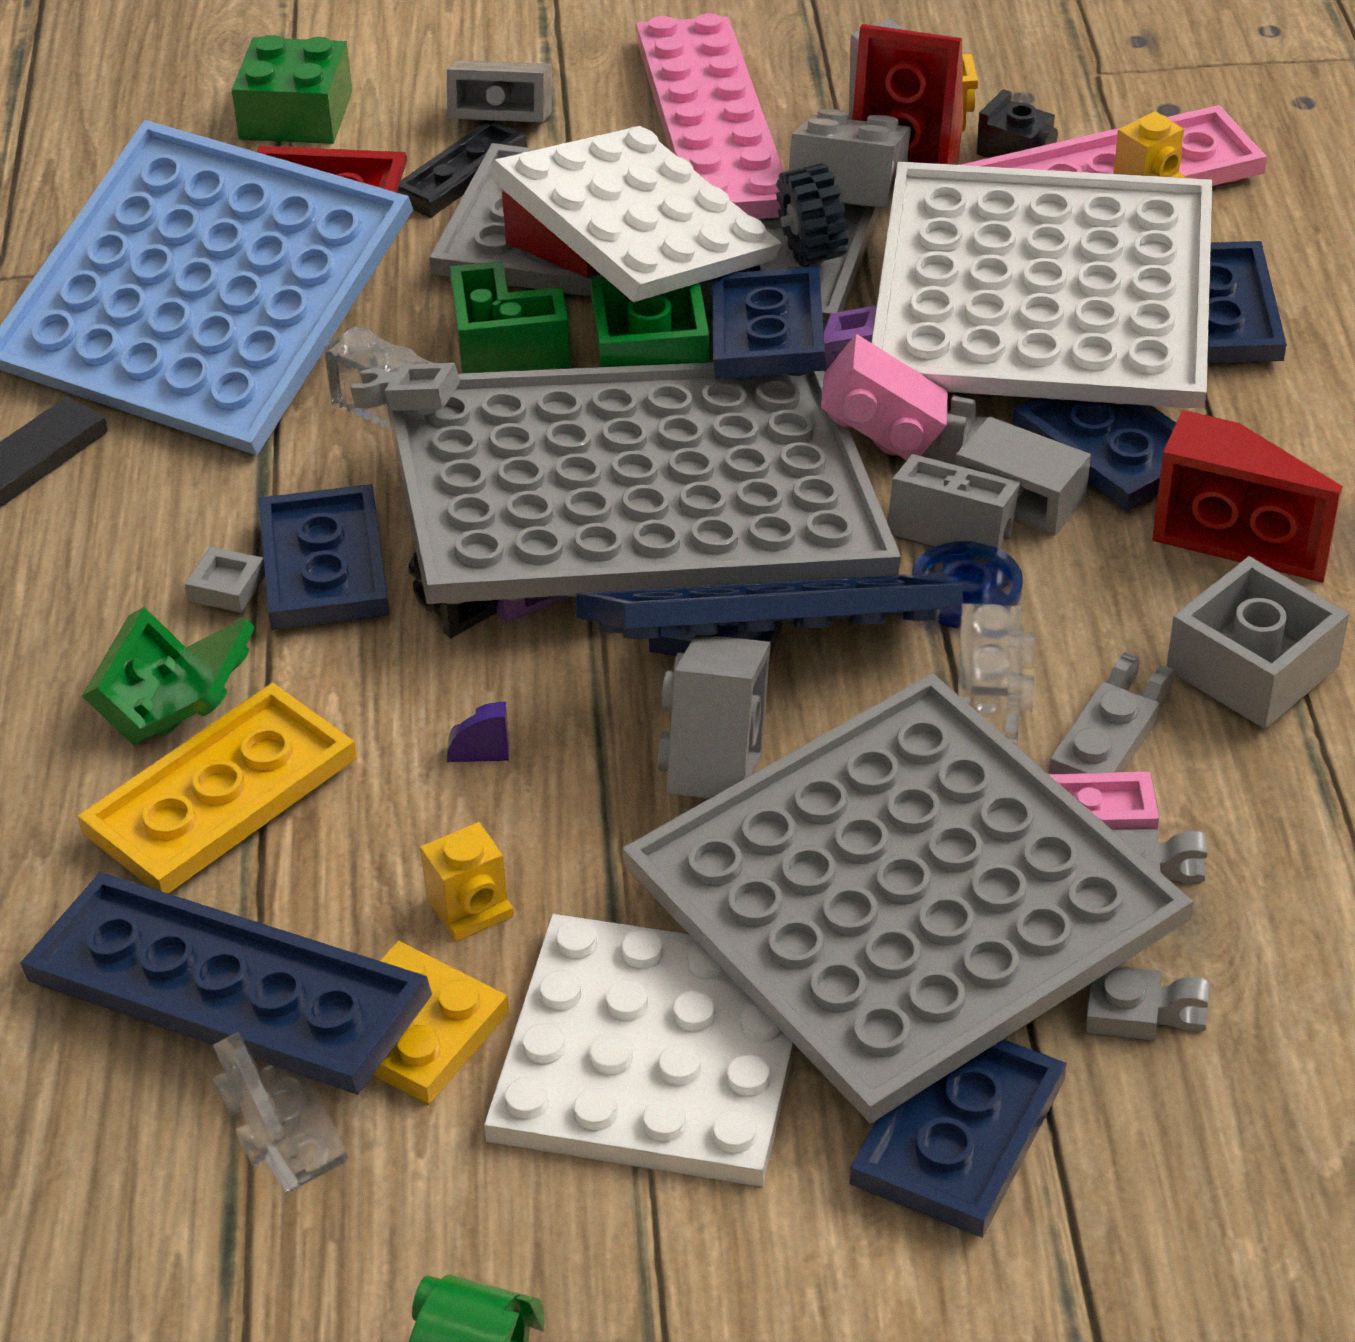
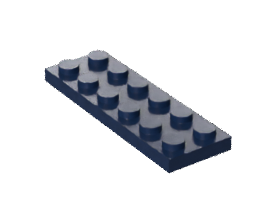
M898 574L896 576L844 577L576 593L577 618L598 622L599 632L623 633V637L628 639L661 637V629H681V634L712 635L719 633V625H738V630L756 632L775 630V622H794L795 627L801 628L831 626V619L849 618V623L881 624L886 622V615H903L904 620L930 621L939 619V609L963 608V583Z
M102 872L97 874L20 962L29 982L359 1095L432 996L429 981L425 975Z

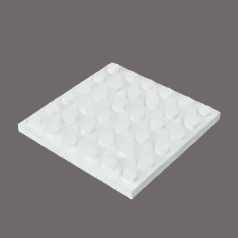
M898 162L872 344L945 388L949 393L958 392L1204 409L1207 393L1212 180Z

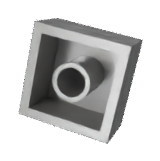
M820 109L817 115H811L792 133L788 171L820 163L826 164L829 172L832 171L835 177L834 186H839L841 192L839 196L840 202L888 208L892 203L898 162H907L911 127L898 125V119L891 116L871 115L868 116L867 121L848 119V113L842 110Z
M1248 556L1173 616L1166 666L1174 669L1176 676L1263 729H1266L1339 667L1349 613Z
M695 635L685 653H677L674 671H666L661 699L662 709L672 710L670 732L662 733L658 749V770L668 771L666 793L712 798L757 772L762 761L770 642L713 635Z

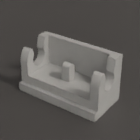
M911 454L893 477L887 523L894 536L996 563L1001 555L1003 537L1010 538L1021 482Z

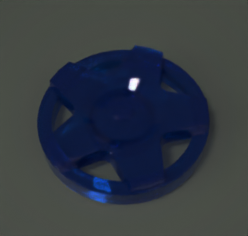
M955 541L938 545L925 552L917 560L912 571L913 576L963 583V608L939 609L938 623L958 629L961 625L987 624L996 620L1004 621L1015 611V607L1018 605L1022 595L1023 576L1017 562L997 547L974 541ZM970 557L983 559L991 563L982 564L972 560ZM942 561L943 569L941 571L926 573L929 568ZM1012 583V589L1008 595L1001 590Z

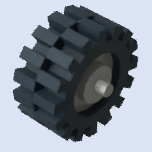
M822 163L780 173L776 184L779 192H776V198L780 204L778 213L781 219L784 236L787 235L788 248L793 250V258L796 262L799 261L800 266L842 257L847 252L846 245L848 244L849 237L845 230H848V223L843 217V212H845L844 202H840L839 196L841 192L838 185L834 186L835 177L832 171L829 172L828 166Z

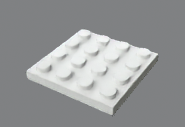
M641 126L495 159L489 176L492 181L633 302L774 261L782 245L778 239L766 230L760 220L747 215L729 200V196L725 191L712 186L693 170L691 163L676 156L658 141V137L652 131Z
M552 914L484 1124L486 1142L763 1187L796 1045L690 934Z

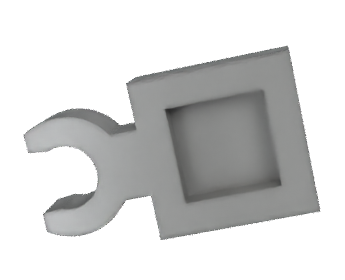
M456 363L402 364L397 372H387L379 368L362 370L360 372L362 383L352 384L350 389L356 408H373L387 403L389 411L410 410L415 415H427L443 409L460 382Z

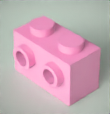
M855 334L824 373L821 409L825 410L829 417L837 424L847 428L853 427L871 438L875 445L883 452L893 456L898 455L908 460L911 454L921 456L947 426L948 390L858 334Z

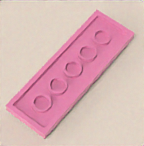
M1220 105L1168 117L1172 122L1184 128L1181 151L1182 159L1179 172L1185 175L1186 178L1211 179L1212 186L1227 182H1238L1243 178L1265 173L1267 156ZM1120 128L961 165L1113 174L1117 133Z

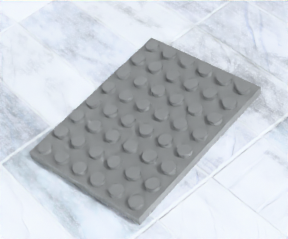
M707 362L458 374L460 383L445 407L434 413L415 415L410 410L389 411L386 403L427 604H460L469 601L502 599L515 601L524 598L551 596L576 597V593L844 577L896 576L899 574L901 555L849 429L834 422L827 412L821 409L825 371H813L802 376L772 374L758 375L747 380H735L732 378L715 379L714 363Z

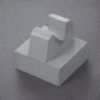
M957 396L952 397L951 411L947 410V426L926 449L923 457L956 465V453L987 419L976 416L975 400Z

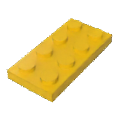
M272 682L80 813L78 820L81 832L147 886L169 894L356 760L355 741Z

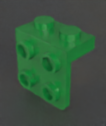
M143 607L128 615L83 692L82 697L133 745L157 733L160 736H165L172 732L183 720L197 713L200 716L208 715L221 704L227 695V689L224 686L231 672L245 660L249 653V648L246 644L255 626L244 617L185 647Z

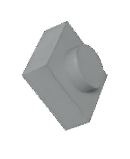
M210 546L185 583L188 601L242 613L265 577L263 558Z

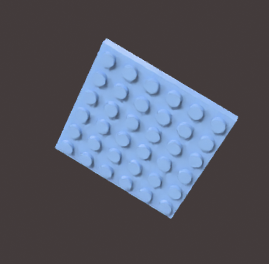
M144 120L0 325V370L257 456L412 213L413 208L409 196Z

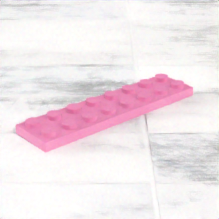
M705 13L698 15L695 19L675 20L667 16H658L646 22H636L637 44L669 150L676 156L691 163L693 170L712 186L725 191L729 196V200L747 215L756 219L779 218L778 209H780V204L776 198V192H779L776 184L777 180H779V174L783 173L784 169L729 17Z

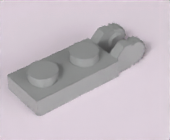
M1124 652L1113 666L1108 682L1101 683L1051 756L1049 774L1124 772L1158 720L1159 709L1164 700H1166L1167 695H1169L1172 683L1174 682V669L1159 665L1158 669L1156 668V671L1150 677L1143 696L1128 691V688L1138 674L1140 658L1137 655Z

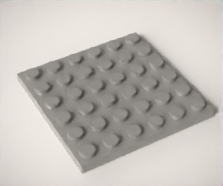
M934 673L925 676L622 848L623 863L627 870L870 1124L1191 920L1194 903L1193 900Z

